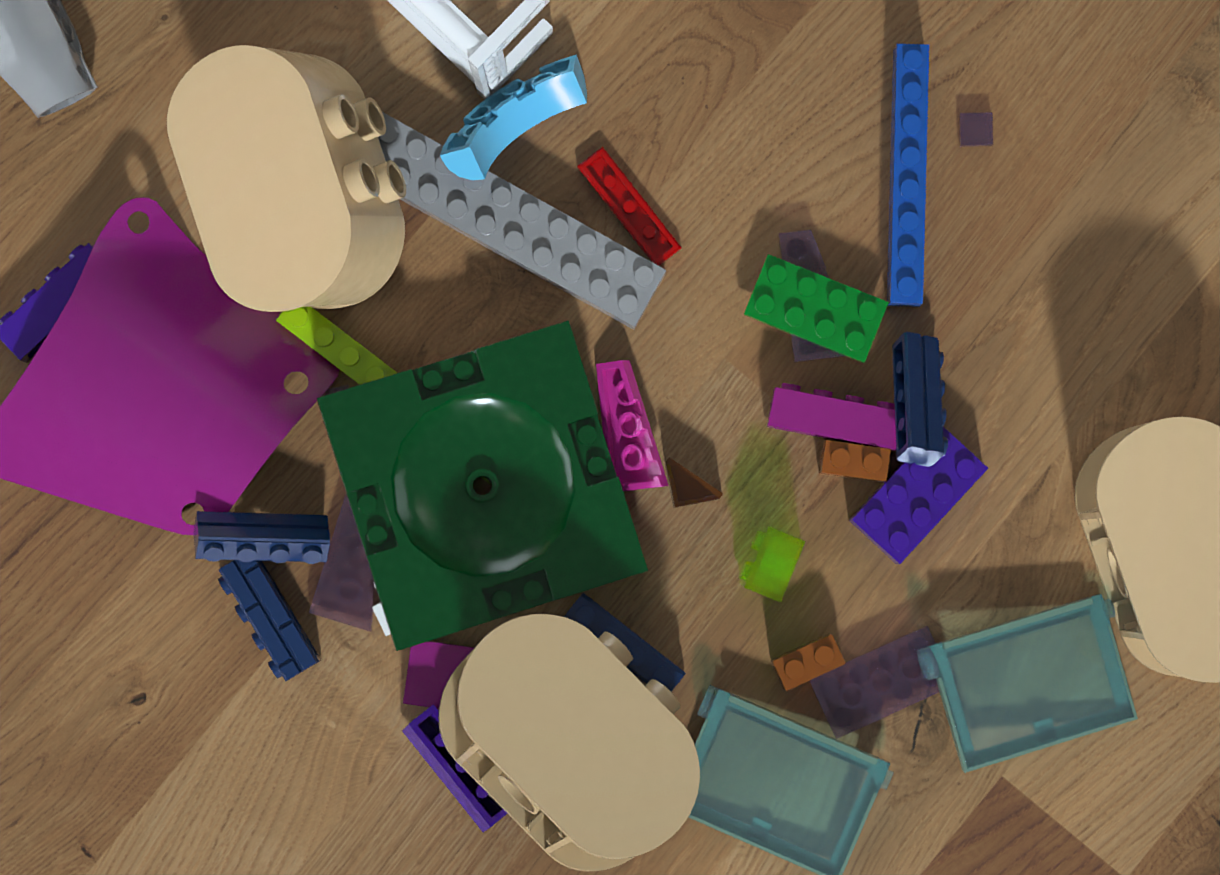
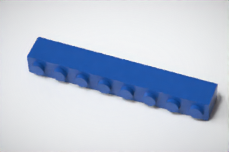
M896 44L893 50L887 271L888 306L920 307L923 304L929 44Z

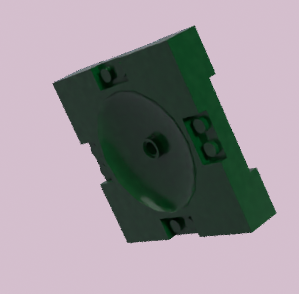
M569 320L477 348L474 351L413 370L409 369L317 398L320 413L395 651L648 571L619 477L616 475L597 416L598 411ZM484 477L489 480L491 488L488 494L479 495L474 491L473 482L476 478Z

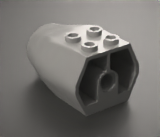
M0 0V76L16 91L37 118L64 109L87 97L98 88L85 62L76 30L61 0Z

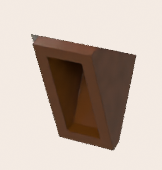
M670 457L665 462L673 508L719 500L723 495L722 492Z

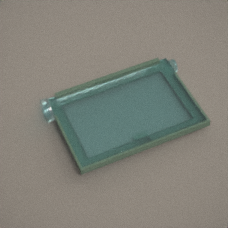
M1102 594L1093 595L918 649V661L927 681L936 679L964 773L1138 719L1109 618L1115 617V608L1109 598L1103 600Z
M709 685L697 715L706 719L695 743L699 759L700 783L695 804L688 817L818 875H842L879 789L887 790L894 772L888 770L890 762L723 689Z

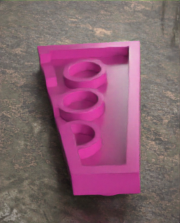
M630 360L596 364L603 434L622 490L631 491L669 486Z

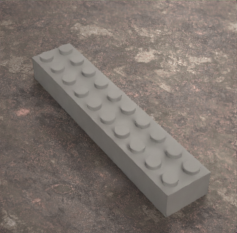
M382 112L386 123V132L384 135L379 136L378 139L385 160L394 161L404 177L406 196L400 200L633 330L636 328L666 274L665 269L489 171L485 179L469 180L457 176L446 167L440 157L443 145Z

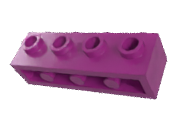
M782 383L781 388L775 387L773 389L766 427L858 445L891 449V451L896 450L894 403L878 401L877 406L864 404L865 398L846 395L845 400L832 398L833 392L814 389L813 394L800 392L801 386L789 383Z

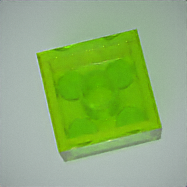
M770 526L765 527L764 531H757L751 545V549L756 550L751 562L745 560L738 579L743 580L741 587L774 601L781 602L806 541Z

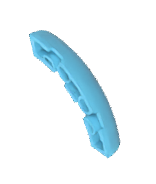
M577 55L540 67L539 75L525 82L516 79L477 105L464 117L465 125L458 133H451L443 145L440 157L446 167L461 178L469 180L485 179L491 164L497 156L521 134L551 116L587 103L586 82Z

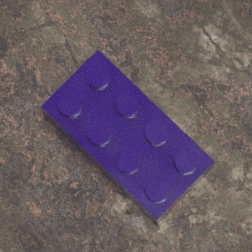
M944 427L943 437L948 439V448L943 457L930 467L916 465L914 462H902L887 478V481L883 482L849 519L856 528L895 564H901L988 469L984 463Z

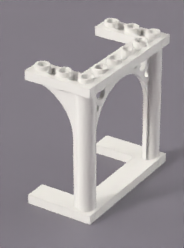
M387 0L475 84L477 93L484 100L498 91L553 34V27L543 18L504 58L503 49L550 0H524L489 37L450 0Z

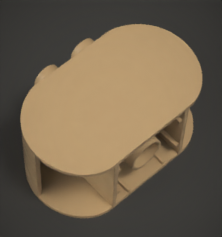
M237 45L217 50L197 62L180 80L171 97L167 114V131L211 271L221 289L237 303L254 310L267 312L288 311L305 306L317 309H337L355 305L374 295L389 280L402 254L405 238V221L398 199L406 196V184L402 172L394 161L385 160L378 139L379 136L385 134L386 123L376 101L370 97L365 99L359 84L344 68L329 59L317 55L258 46Z
M1171 417L1127 428L1112 435L1095 448L1084 462L1075 486L1076 510L1125 646L1146 667L1165 675L1183 677L1200 682L1218 683L1220 682V426L1198 418Z
M531 614L509 620L492 630L455 669L445 686L440 701L438 719L440 734L447 751L453 759L555 861L579 871H601L614 868L626 863L635 856L647 853L662 845L685 823L698 795L700 767L697 751L688 730L673 715L680 708L676 697L657 680L651 679L644 686L627 668L633 657L618 638L608 632H604L597 638L585 626L562 616Z

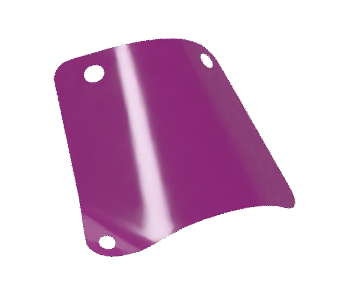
M134 198L122 204L101 231L76 287L59 318L16 385L0 405V479L182 535H193L194 525L186 523L182 518L183 507L189 503H197L207 512H229L285 436L315 404L317 398L321 397L339 375L340 369L278 323L276 320L280 316V312L254 310L230 298L215 280L207 256L191 242L161 206L150 198ZM138 211L145 213L149 218L148 229L139 234L131 231L127 222L130 215ZM292 372L304 373L308 378L306 390L299 394L289 393L284 387V380L287 375Z

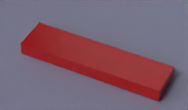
M603 146L577 166L651 262L660 266L682 249Z

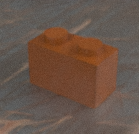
M825 440L823 441L819 474L886 482L891 449Z
M831 633L771 659L785 691L846 664Z

